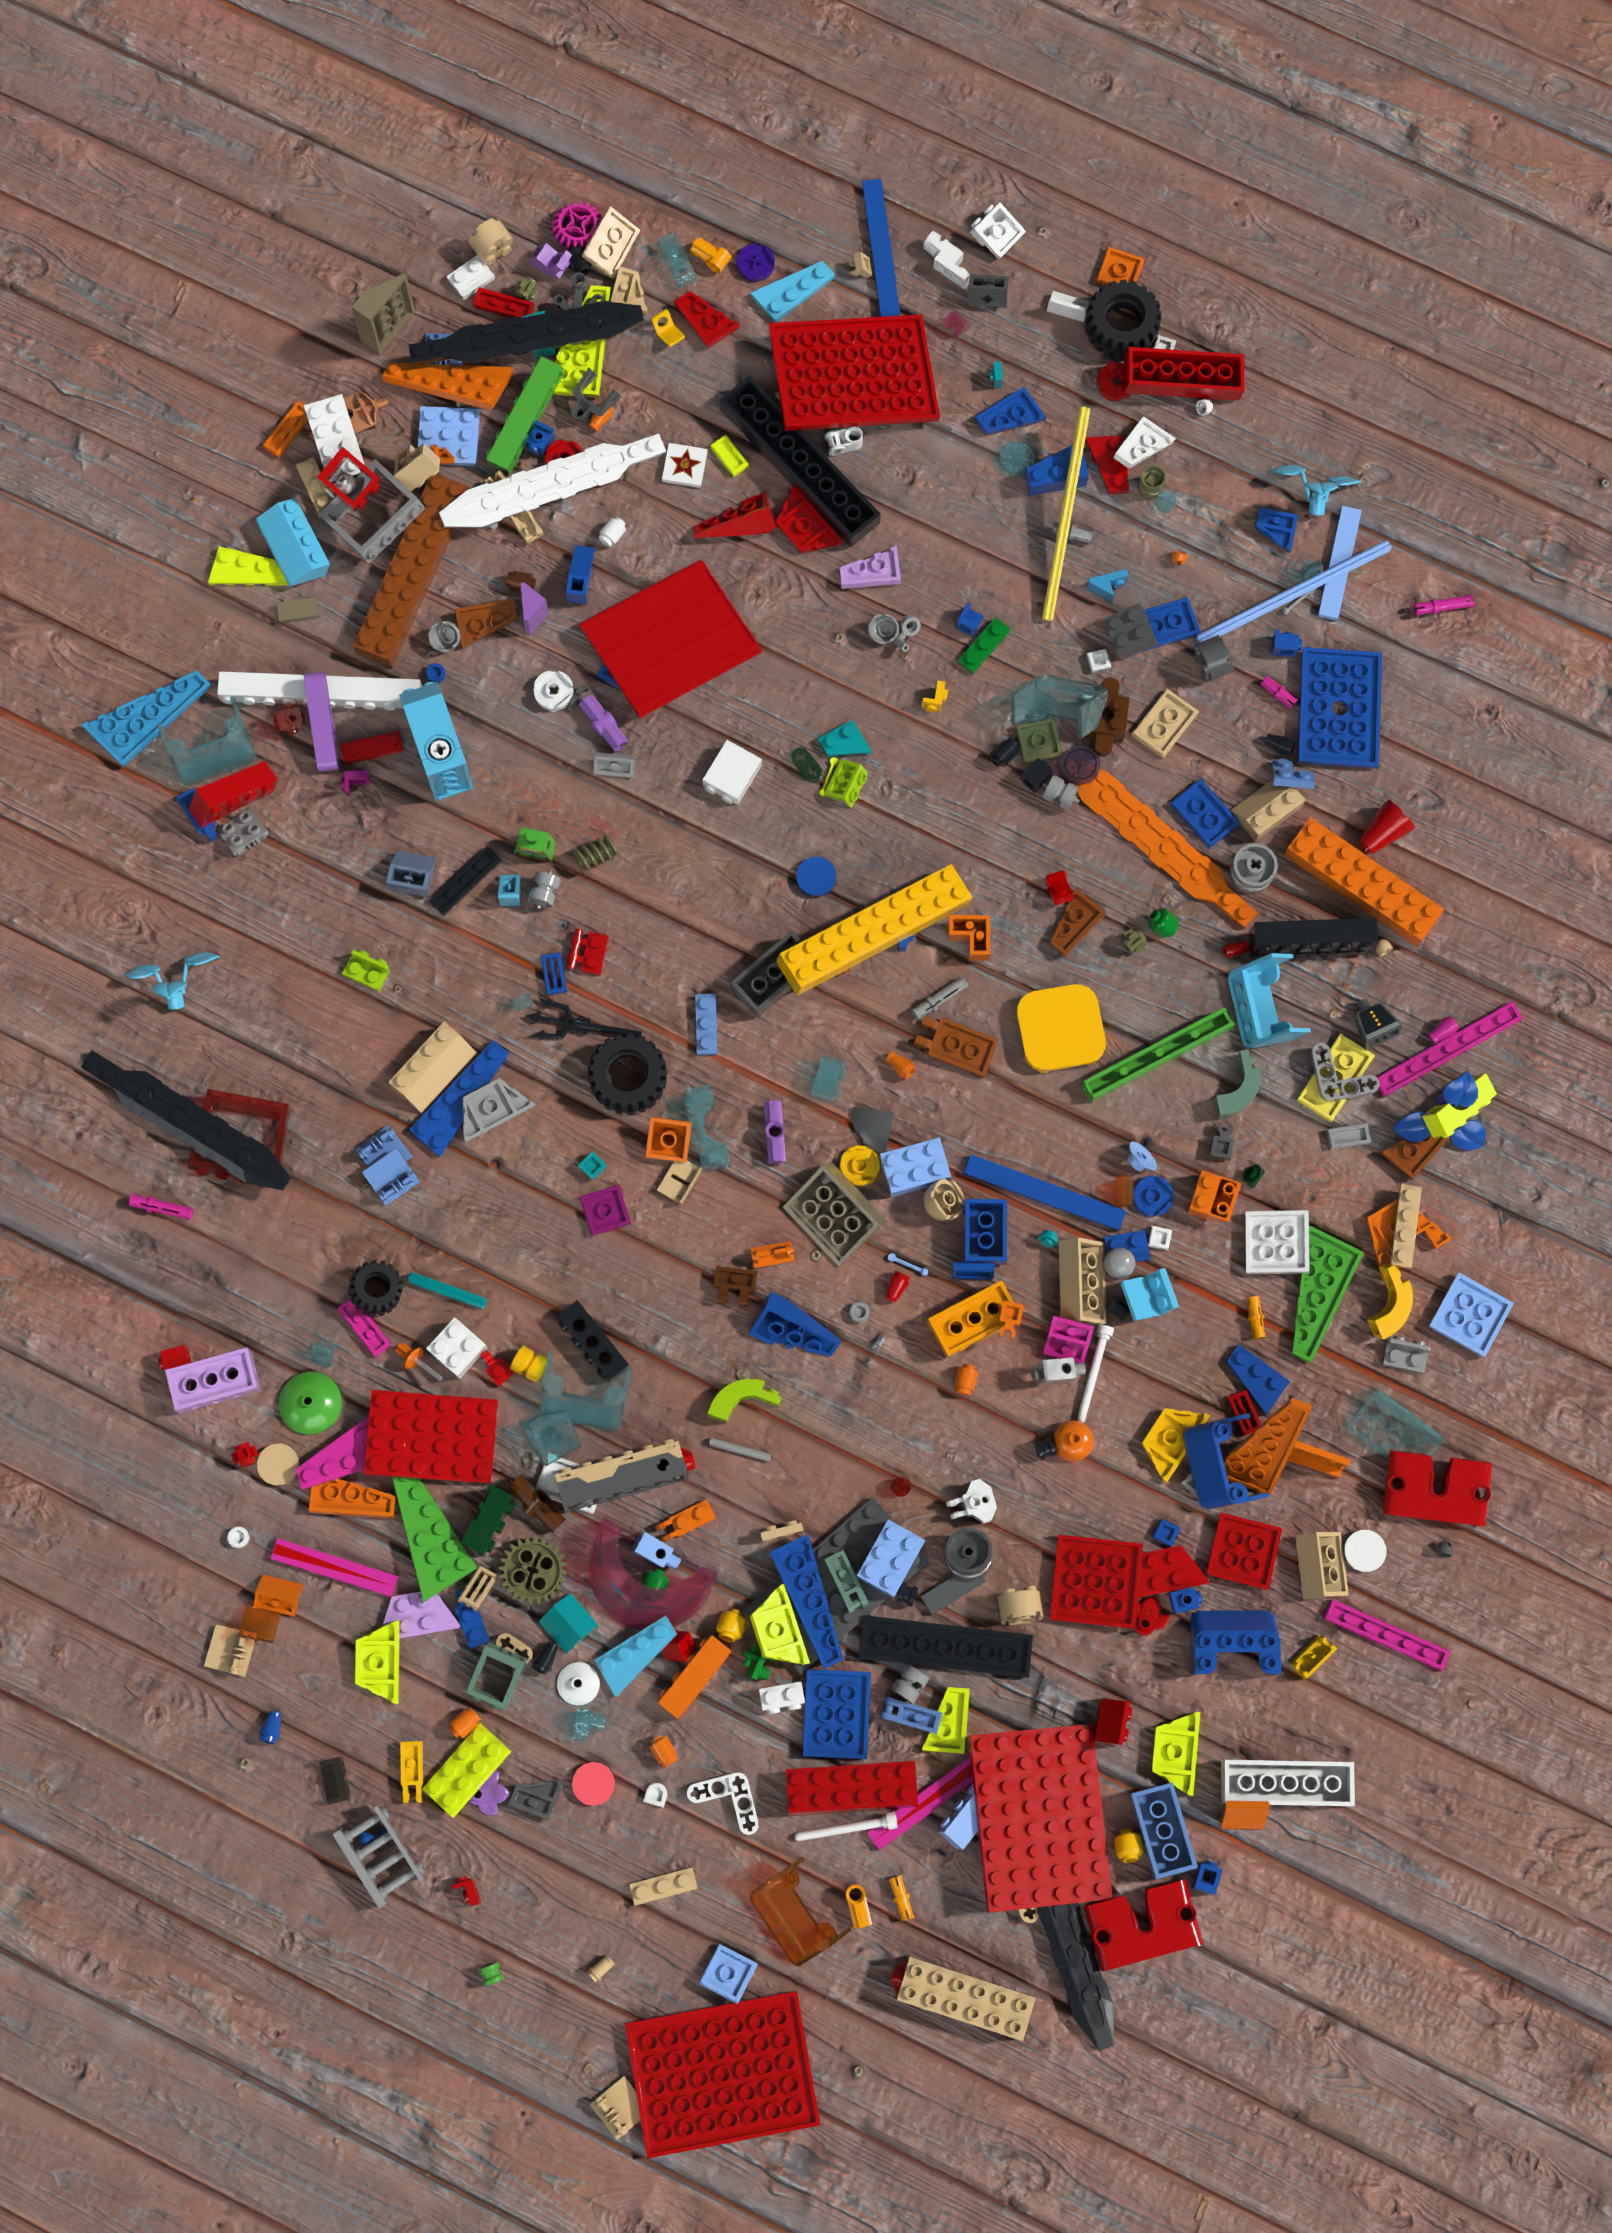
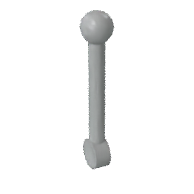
M1314 589L1300 596L1290 606L1283 608L1282 614L1288 615L1290 610L1308 595H1313Z

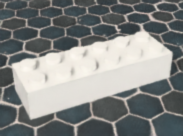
M1221 1760L1222 1804H1225L1226 1801H1268L1269 1805L1355 1806L1354 1762Z

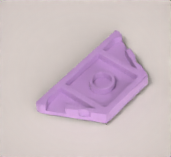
M421 1592L392 1596L383 1626L400 1620V1639L461 1628L438 1594L423 1603Z

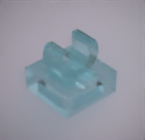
M1308 558L1302 561L1304 565L1302 567V581L1323 572V564L1320 560L1312 562Z
M320 1340L319 1343L315 1342L311 1350L310 1361L331 1367L334 1358V1343L328 1347L324 1345V1340Z

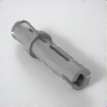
M960 976L932 997H926L923 1003L911 1009L914 1017L919 1021L931 1011L935 1012L938 1010L940 1005L965 988H968L966 980Z

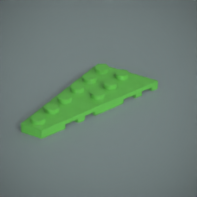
M1310 1225V1273H1301L1291 1353L1308 1363H1312L1364 1253Z
M391 1477L405 1528L412 1563L416 1572L417 1583L420 1588L422 1602L424 1603L477 1570V1566L422 1481L413 1478Z

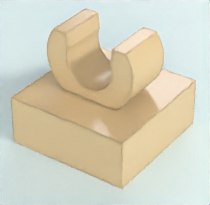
M861 251L855 253L854 260H851L849 265L852 267L856 266V268L850 271V274L854 277L862 275L868 278L872 276L870 258Z

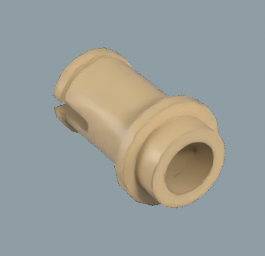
M606 1954L594 1967H589L590 1970L587 1974L594 1982L601 1981V1977L615 1964Z

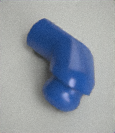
M383 1826L376 1834H369L364 1831L359 1835L358 1839L361 1845L365 1847L388 1832V1830Z

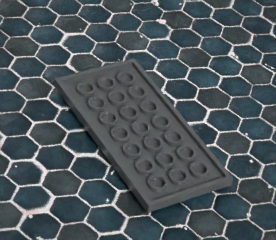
M871 1498L813 1549L838 1641L863 1620L864 1615L868 1616L889 1597L887 1594L858 1579L869 1605L865 1607L860 1606L855 1609V1612L850 1614L824 1560L844 1550L857 1577L887 1520L894 1522L874 1498ZM920 1551L903 1582L909 1580L929 1562ZM782 1578L775 1582L769 1589H767L761 1596H759L753 1603H751L745 1609L749 1615H751L778 1586L784 1584ZM787 1591L810 1662L806 1665L791 1663L802 1674L819 1658ZM855 1592L849 1595V1597L853 1601L858 1598V1595Z

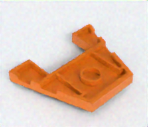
M1398 1199L1366 1218L1378 1267L1390 1264L1391 1255L1389 1252L1392 1251ZM1419 1211L1416 1236L1424 1232L1435 1250L1452 1240L1450 1235L1445 1234L1434 1222L1429 1221Z

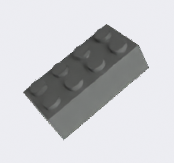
M792 930L730 982L731 990L757 1018L792 989L776 963L781 952L802 942Z

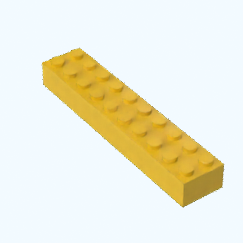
M950 864L781 952L776 963L798 996L967 907L973 897L953 865Z

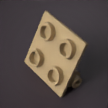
M216 1624L204 1666L245 1677L257 1635Z
M625 2076L590 2104L616 2140L625 2135L628 2130L641 2120L636 2091Z

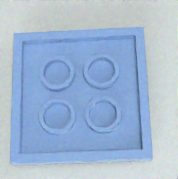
M421 406L418 447L423 443L428 448L434 444L438 448L445 447L455 457L456 462L444 466L477 467L480 409Z
M1458 1272L1428 1327L1484 1358L1514 1303Z

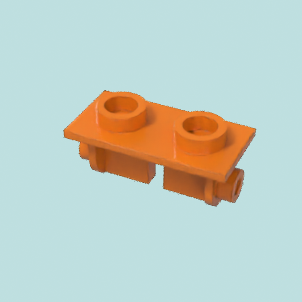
M791 1241L750 1248L754 1269L795 1261Z

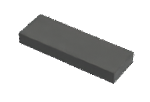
M952 1577L922 1595L921 1599L930 1614L933 1615L986 1581L983 1577L974 1581H962Z

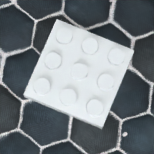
M1308 1210L1246 1211V1274L1310 1273Z

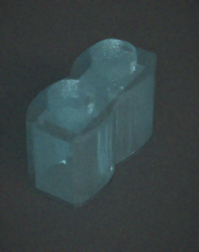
M822 1055L810 1097L833 1104L835 1099L839 1100L842 1092L839 1084L841 1079H846L848 1068H845L846 1062Z

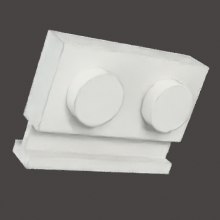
M478 255L447 276V280L458 294L462 296L463 300L477 292L478 287L483 288L495 279V275Z

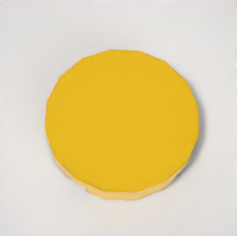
M856 1145L847 1149L842 1155L839 1170L854 1186L863 1187L876 1180L880 1172V1161L878 1155L869 1147Z

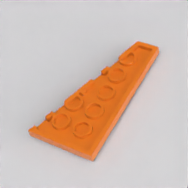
M390 363L382 378L387 383L492 411L512 378L514 367L442 364L412 366V363Z
M1290 1398L1224 1457L1223 1462L1228 1481L1242 1483L1245 1487L1261 1493L1269 1492V1496H1271L1307 1420L1312 1405Z

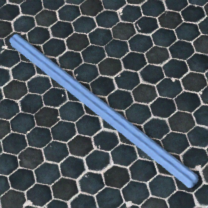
M1385 540L1198 634L1196 640L1200 643L1216 635L1220 637L1389 552L1391 545Z

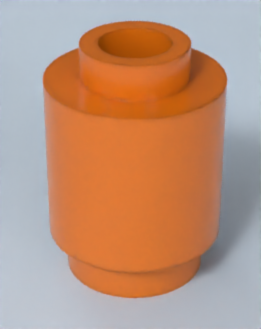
M963 1364V1367H958L954 1382V1392L971 1396L978 1376L975 1366Z
M471 1707L466 1710L463 1709L449 1722L451 1724L449 1730L456 1738L459 1736L465 1738L479 1725L478 1722L481 1718Z
M659 1735L650 1741L652 1746L649 1749L658 1764H661L663 1768L678 1760L676 1756L678 1753L667 1736L663 1738L662 1735Z

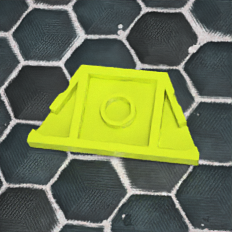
M782 1584L750 1615L752 1626L762 1657L806 1665L810 1663L785 1585Z
M400 1620L389 1623L356 1640L355 1684L371 1690L372 1693L382 1696L394 1704L399 1703Z
M1195 1712L1155 1727L1151 1771L1167 1782H1173L1175 1787L1189 1796H1193L1200 1712Z

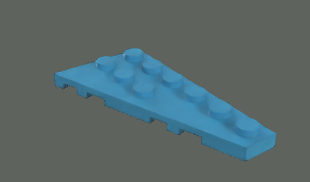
M196 670L175 680L174 683L164 688L160 687L149 695L145 694L117 707L116 710L106 715L102 714L89 723L81 724V726L124 768L212 686Z

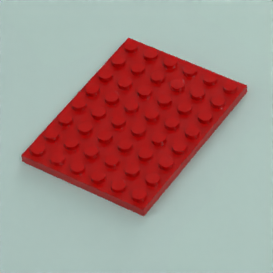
M922 315L769 323L768 330L785 431L937 422L940 420Z
M1085 1724L968 1736L987 1913L1113 1899L1093 1725Z
M797 1991L740 2001L738 2004L729 2003L625 2023L647 2159L821 2126Z

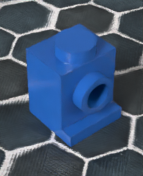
M536 420L534 428L526 439L527 449L535 455L540 454L544 456L547 448L555 438L554 429Z
M1276 629L1272 640L1271 655L1295 657L1297 652L1301 651L1302 639H1299V635H1294L1292 632L1280 633V629Z
M1195 1587L1168 1594L1173 1615L1199 1609V1604L1202 1603L1200 1591H1195ZM1184 1596L1190 1597L1191 1601L1189 1604L1184 1603Z
M1206 1860L1205 1864L1199 1863L1192 1888L1215 1895L1222 1869L1217 1868L1218 1864ZM1206 1872H1208L1211 1876L1208 1881L1204 1880L1203 1875Z

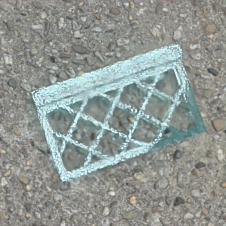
M1375 1388L1371 1396L1346 1427L1388 1460V1446L1401 1445V1451L1404 1452L1403 1444L1415 1443L1416 1451L1420 1454L1418 1442L1427 1441L1434 1446L1427 1455L1433 1456L1446 1440L1378 1388ZM1372 1401L1380 1406L1381 1415L1369 1416L1368 1406ZM1383 1409L1390 1414H1383ZM1365 1411L1366 1417H1361V1415ZM1394 1416L1397 1419L1398 1428L1386 1429L1384 1417ZM1381 1417L1383 1429L1371 1431L1369 1419ZM1366 1419L1368 1431L1358 1432L1353 1426L1358 1420ZM1400 1422H1402V1423H1403L1404 1425H1406V1426H1405V1427H1401V1426H1400ZM1410 1428L1414 1431L1415 1440L1403 1442L1401 1429ZM1398 1430L1400 1442L1388 1444L1386 1431ZM1383 1432L1385 1444H1374L1371 1433ZM1363 1434H1369V1439L1366 1438ZM1417 1434H1418L1420 1437H1422L1423 1439L1418 1440ZM1380 1447H1386V1452L1383 1451Z

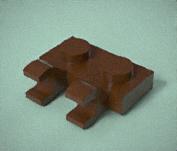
M716 1266L713 1288L719 1289L718 1304L726 1305L728 1290L740 1291L738 1306L747 1307L748 1293H755L757 1271Z

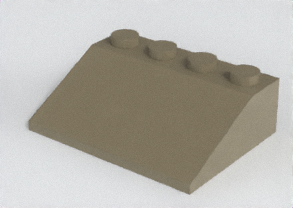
M404 273L363 292L352 303V311L361 343L378 355H381L415 313L408 278Z
M832 1162L822 1165L783 1206L789 1215L839 1267L887 1222L883 1215Z

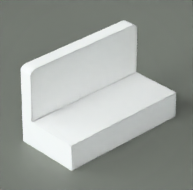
M1053 291L1048 302L1047 312L1084 322L1090 301Z

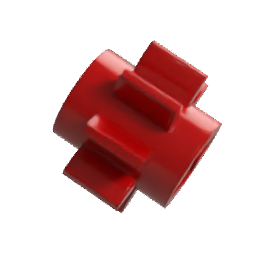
M249 1442L234 1447L236 1453L231 1454L234 1464H240L241 1468L255 1464V1457L259 1456L256 1447L250 1446Z

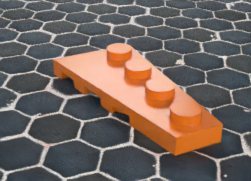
M336 1479L311 1487L309 1513L394 1519L396 1496L372 1488H366L357 1483Z

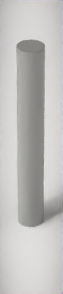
M712 1437L709 1442V1446L770 1462L772 1456L770 1453Z

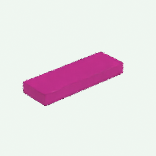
M349 1298L337 1309L376 1358L392 1344L368 1313L364 1315L362 1314L363 1310L357 1311L355 1303L352 1304L351 1298Z

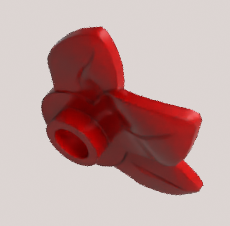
M1149 1597L1143 1604L1137 1603L1135 1631L1139 1635L1148 1636L1154 1630L1163 1629L1168 1623L1169 1615L1160 1613L1161 1605L1157 1597ZM1146 1622L1148 1627H1143L1141 1623Z

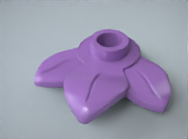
M494 1771L479 1788L482 1793L481 1797L477 1799L473 1795L469 1800L472 1804L478 1805L480 1810L487 1815L498 1814L497 1804L505 1801L510 1795V1791L507 1788L497 1784L499 1780V1772Z

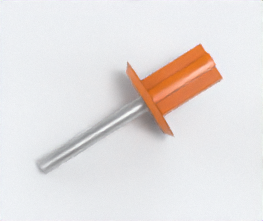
M405 1343L397 1345L398 1348L395 1352L406 1360L405 1368L407 1370L419 1365L439 1381L443 1379L442 1376L421 1361L424 1352L423 1348L413 1350Z

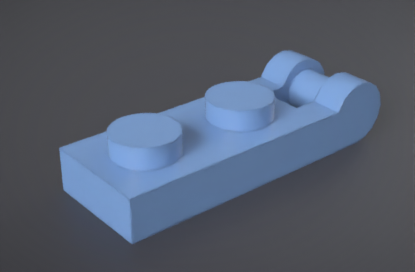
M886 1697V1707L884 1712L881 1713L880 1718L938 1734L943 1713ZM894 1706L899 1707L897 1715L892 1714Z

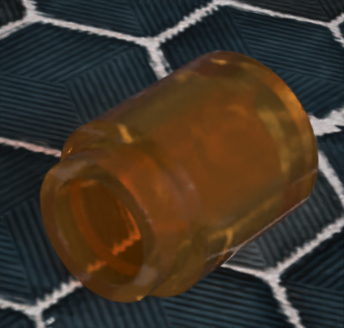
M1128 1176L1116 1177V1180L1112 1182L1113 1200L1116 1202V1207L1132 1206V1201H1134L1133 1180L1128 1179Z

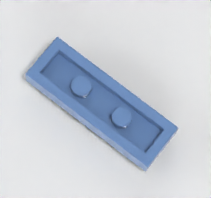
M695 994L697 1056L718 1055L716 994Z

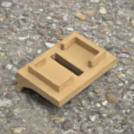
M674 1161L657 1191L682 1205L703 1171L702 1167L694 1165L689 1161L687 1163ZM672 1175H675L689 1183L688 1187L680 1183L679 1181L673 1179Z

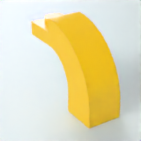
M1384 1264L1379 1267L1388 1288V1301L1382 1311L1367 1319L1374 1338L1385 1339L1393 1335L1404 1325L1409 1317L1413 1303V1291L1410 1280L1400 1279L1401 1273L1399 1269L1392 1264Z

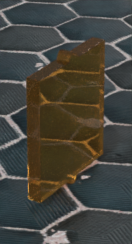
M247 1605L238 1637L253 1639L254 1642L273 1643L282 1613Z

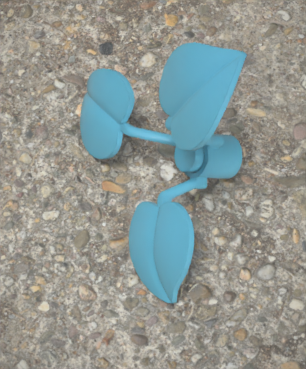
M1283 465L1269 471V474L1273 472L1283 475L1298 474L1302 477L1307 502H1309V514L1311 515L1325 514V502H1328L1329 493L1337 489L1338 485L1344 486L1356 483L1361 485V480L1348 476L1330 477L1327 479L1328 482H1307L1304 473L1306 469L1297 465ZM1309 489H1311V490H1313L1314 492H1316V493H1312V497L1310 496Z
M207 952L194 953L185 957L184 962L186 963L184 964L182 980L163 982L157 972L161 970L160 966L154 964L137 966L125 973L124 976L133 979L145 978L151 975L155 976L159 983L151 987L152 990L167 999L168 1009H180L185 1006L183 994L186 993L188 967L191 965H201L216 958L221 959L220 955Z

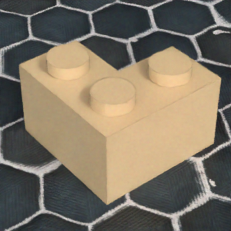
M424 443L417 449L410 444L396 455L394 477L411 492L416 487L420 488L427 478L433 477L439 472L440 458Z

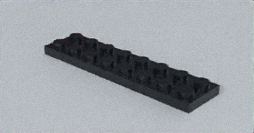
M864 1615L859 1659L1029 1678L1033 1635Z

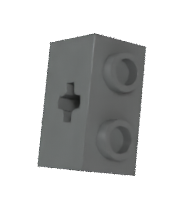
M970 274L968 305L1007 308L1009 277Z

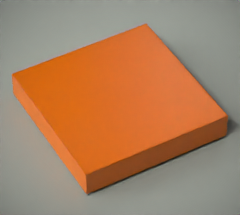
M1108 246L1096 283L1108 287L1109 282L1116 281V283H1120V280H1127L1126 283L1137 282L1145 258Z
M1226 1801L1221 1819V1829L1264 1830L1270 1810L1269 1802Z

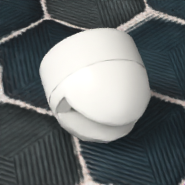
M1209 399L1197 401L1196 411L1199 415L1204 416L1212 412L1213 404Z

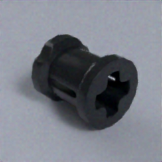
M1116 1296L1106 1312L1113 1313L1124 1323L1130 1314V1309L1119 1301V1298Z

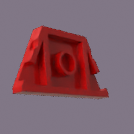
M794 485L776 520V526L801 554L843 544L841 537Z
M1182 1545L1142 1553L1138 1598L1210 1583L1209 1579Z

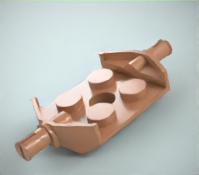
M360 391L343 398L347 411L353 413L350 421L355 434L372 426L377 428L378 410L390 404L387 397L375 401V399L372 400ZM309 432L308 435L312 441L314 436L312 432Z

